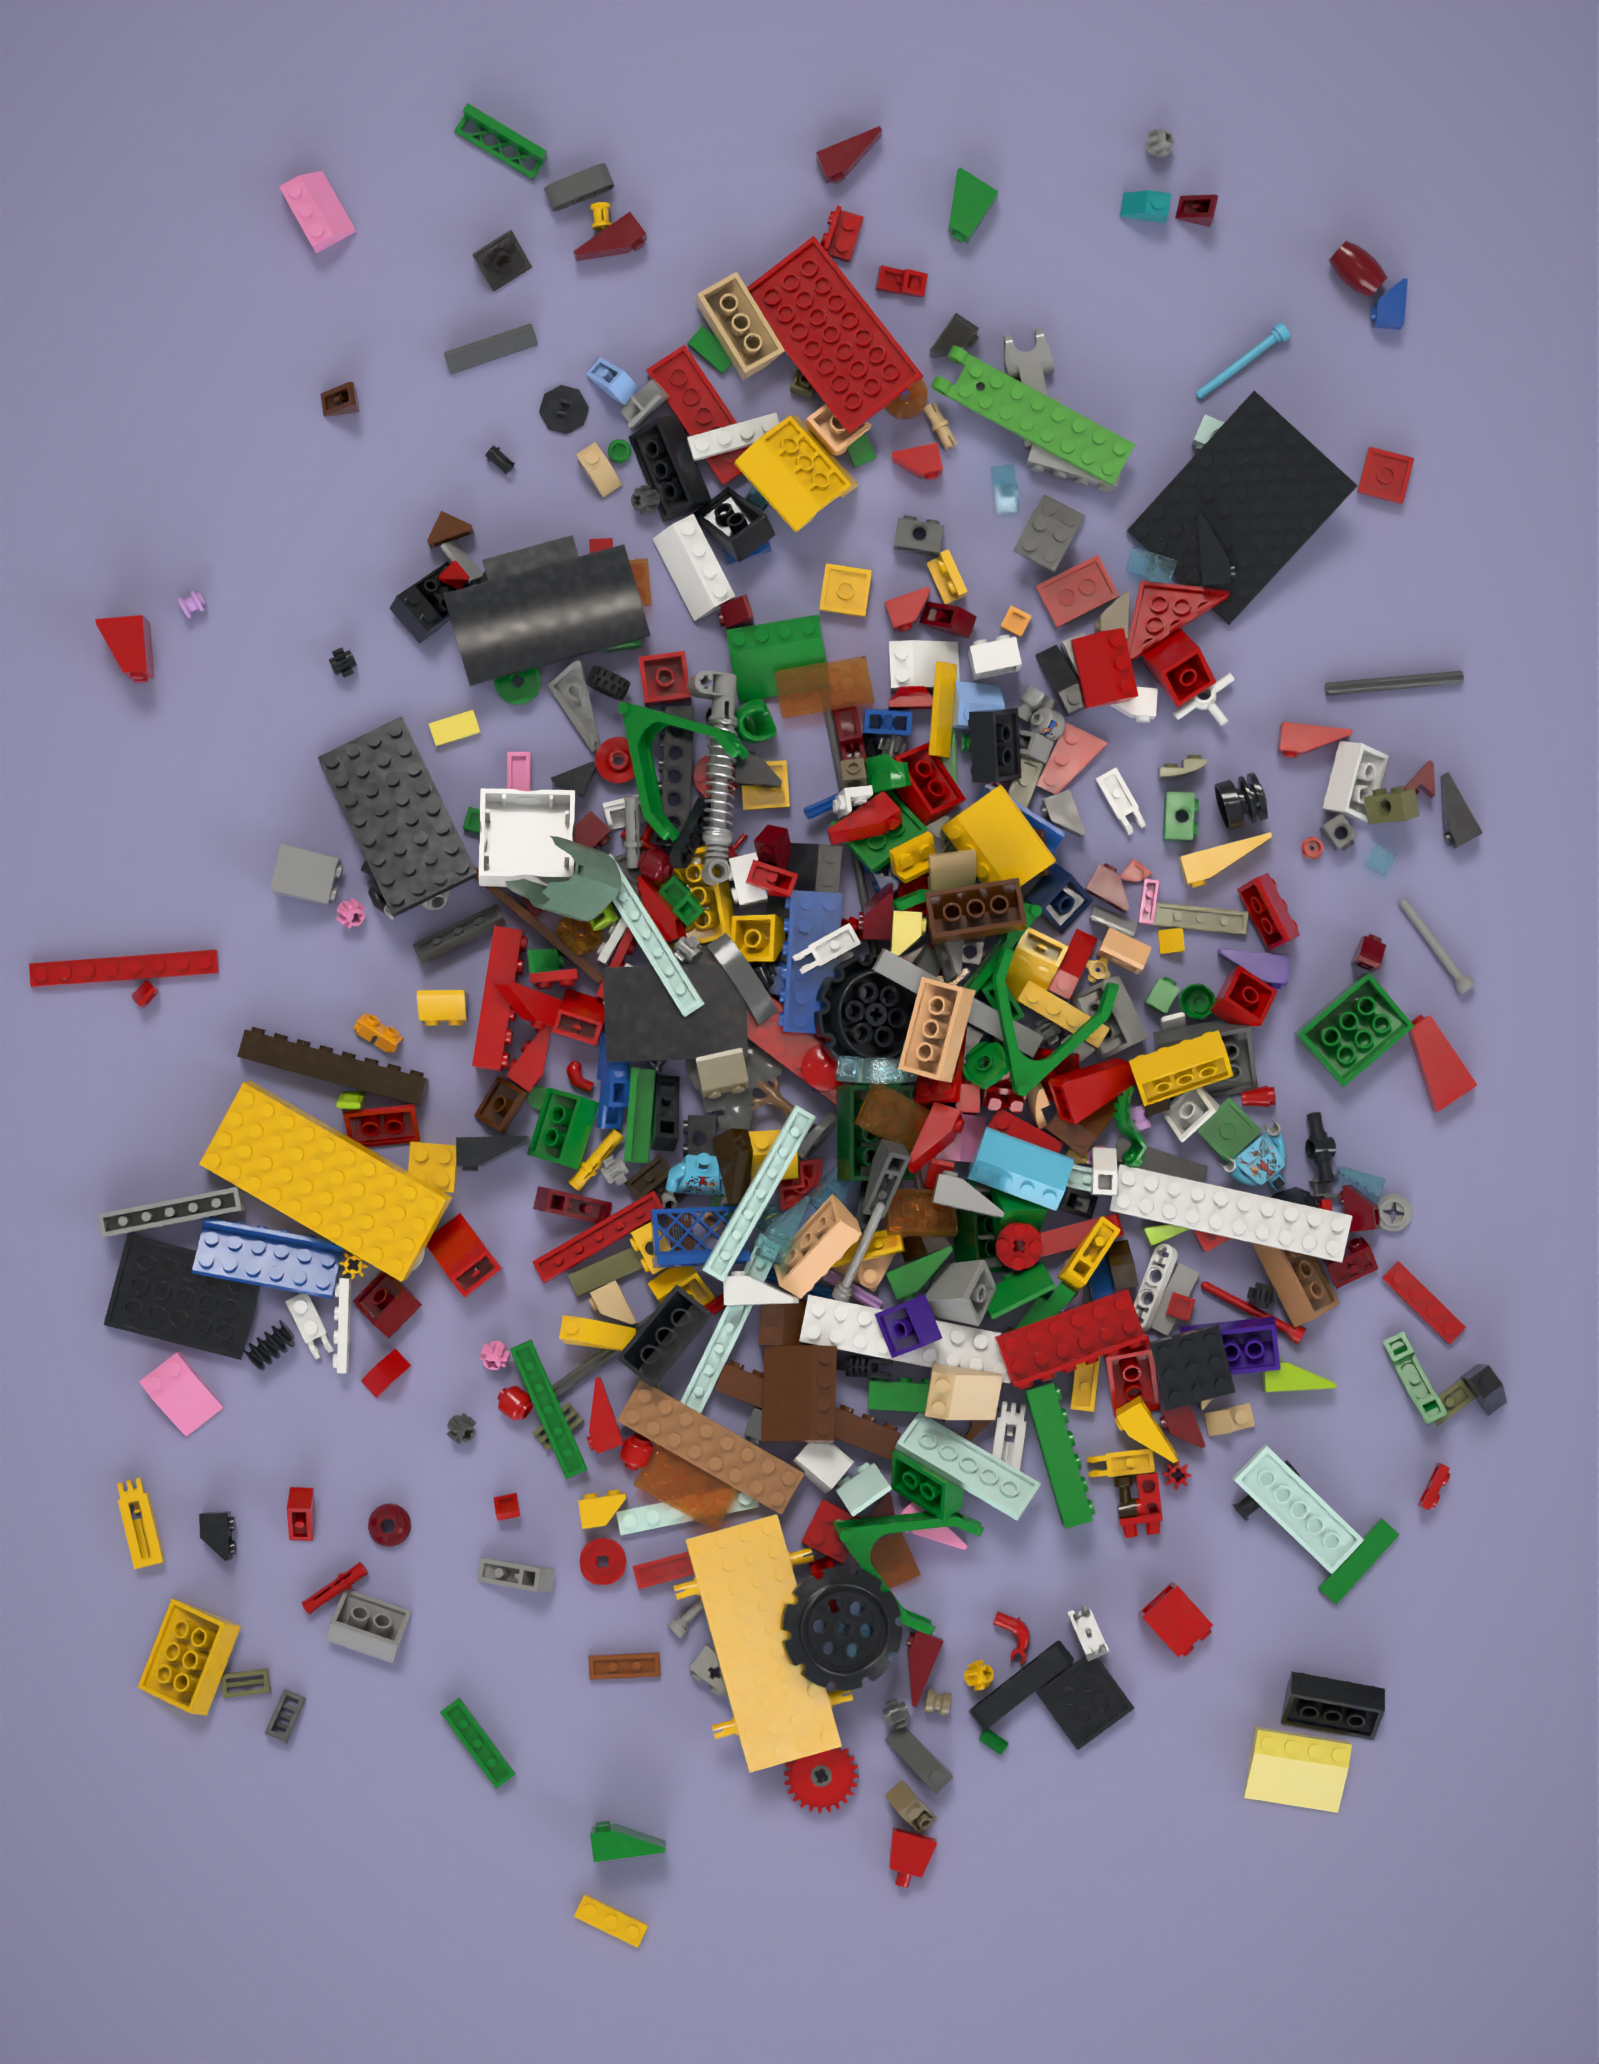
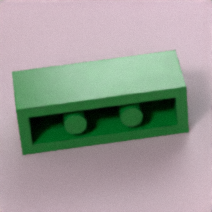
M898 1377V1382L888 1381V1379L869 1380L867 1408L925 1412L930 1379H921V1383H913L912 1378Z

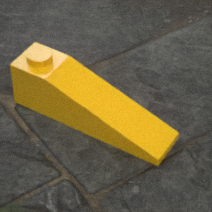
M1271 832L1180 856L1178 860L1185 886L1191 884L1192 888L1206 885L1205 880L1215 876L1272 837Z

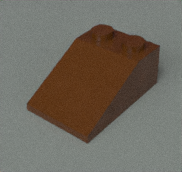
M1118 1096L1076 1125L1060 1120L1057 1112L1045 1128V1131L1083 1158L1114 1118L1113 1112H1118L1114 1107L1115 1102L1119 1103Z
M799 1300V1303L762 1304L758 1344L774 1346L815 1345L799 1341L807 1300Z

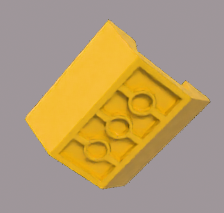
M798 415L788 416L766 432L734 462L737 468L795 533L810 523L820 510L839 496L843 498L859 485L840 462L815 438Z

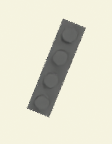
M495 904L413 944V947L421 964H424L494 930V926L500 927L506 924V921L499 906Z

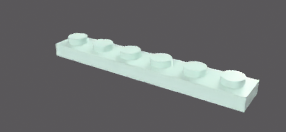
M729 1488L616 1511L620 1535L760 1506L759 1502L735 1488Z

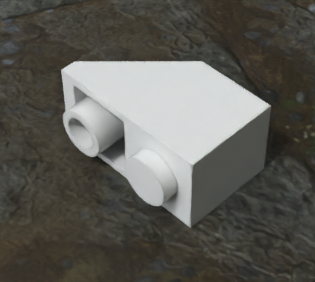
M1092 1148L1091 1195H1117L1116 1148Z

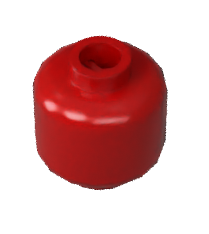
M518 1386L502 1389L497 1397L499 1400V1411L513 1421L524 1420L532 1411L533 1404L530 1395Z
M638 1433L625 1438L620 1451V1459L625 1463L624 1466L626 1468L638 1470V1468H644L649 1464L654 1449L650 1439Z

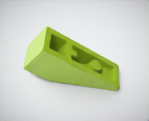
M1281 1358V1370L1262 1372L1263 1392L1337 1388L1336 1383L1288 1362H1281Z

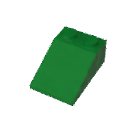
M952 1245L886 1272L885 1275L895 1299L901 1298L902 1302L916 1297L914 1292L921 1289L953 1251Z
M610 1821L597 1822L590 1832L594 1862L665 1853L666 1850L665 1840L618 1824H610Z

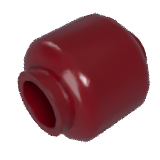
M653 848L647 852L644 851L639 857L637 864L641 875L655 882H662L666 878H670L674 871L670 864V855Z

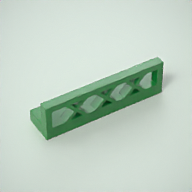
M467 103L463 109L464 116L454 130V133L531 180H534L548 158L547 151ZM468 120L477 125V133L467 134L462 131ZM492 134L496 136L498 144L487 146L483 143L482 136ZM512 146L516 148L518 156L507 158L503 156L502 148ZM532 158L537 161V164L532 172L523 168L521 160Z
M631 1067L624 1154L625 1162L647 1164L649 1162L656 1070Z

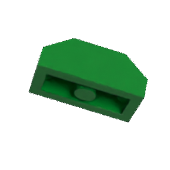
M887 753L865 759L867 786L872 785L873 795L882 791L886 792L911 786L907 762H898Z

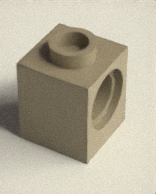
M863 758L840 761L842 789L867 786Z

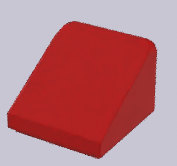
M145 980L132 994V998L140 1007L144 1008L159 993V990L150 981Z

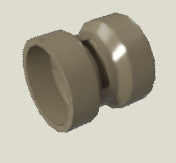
M928 1689L924 1712L932 1713L936 1710L941 1716L947 1717L952 1693L944 1692L937 1695L936 1690Z

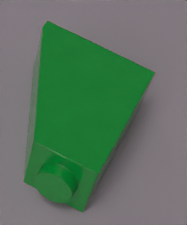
M961 167L957 170L948 232L951 233L950 236L960 243L964 241L968 244L997 200L999 192Z

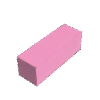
M1143 880L1138 916L1139 924L1153 925L1159 886L1158 880Z

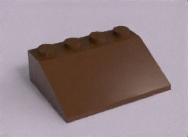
M764 1346L761 1441L832 1444L834 1442L837 1346Z

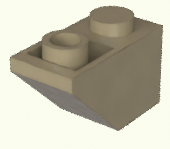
M903 1780L885 1794V1797L895 1810L919 1834L937 1819L933 1812Z

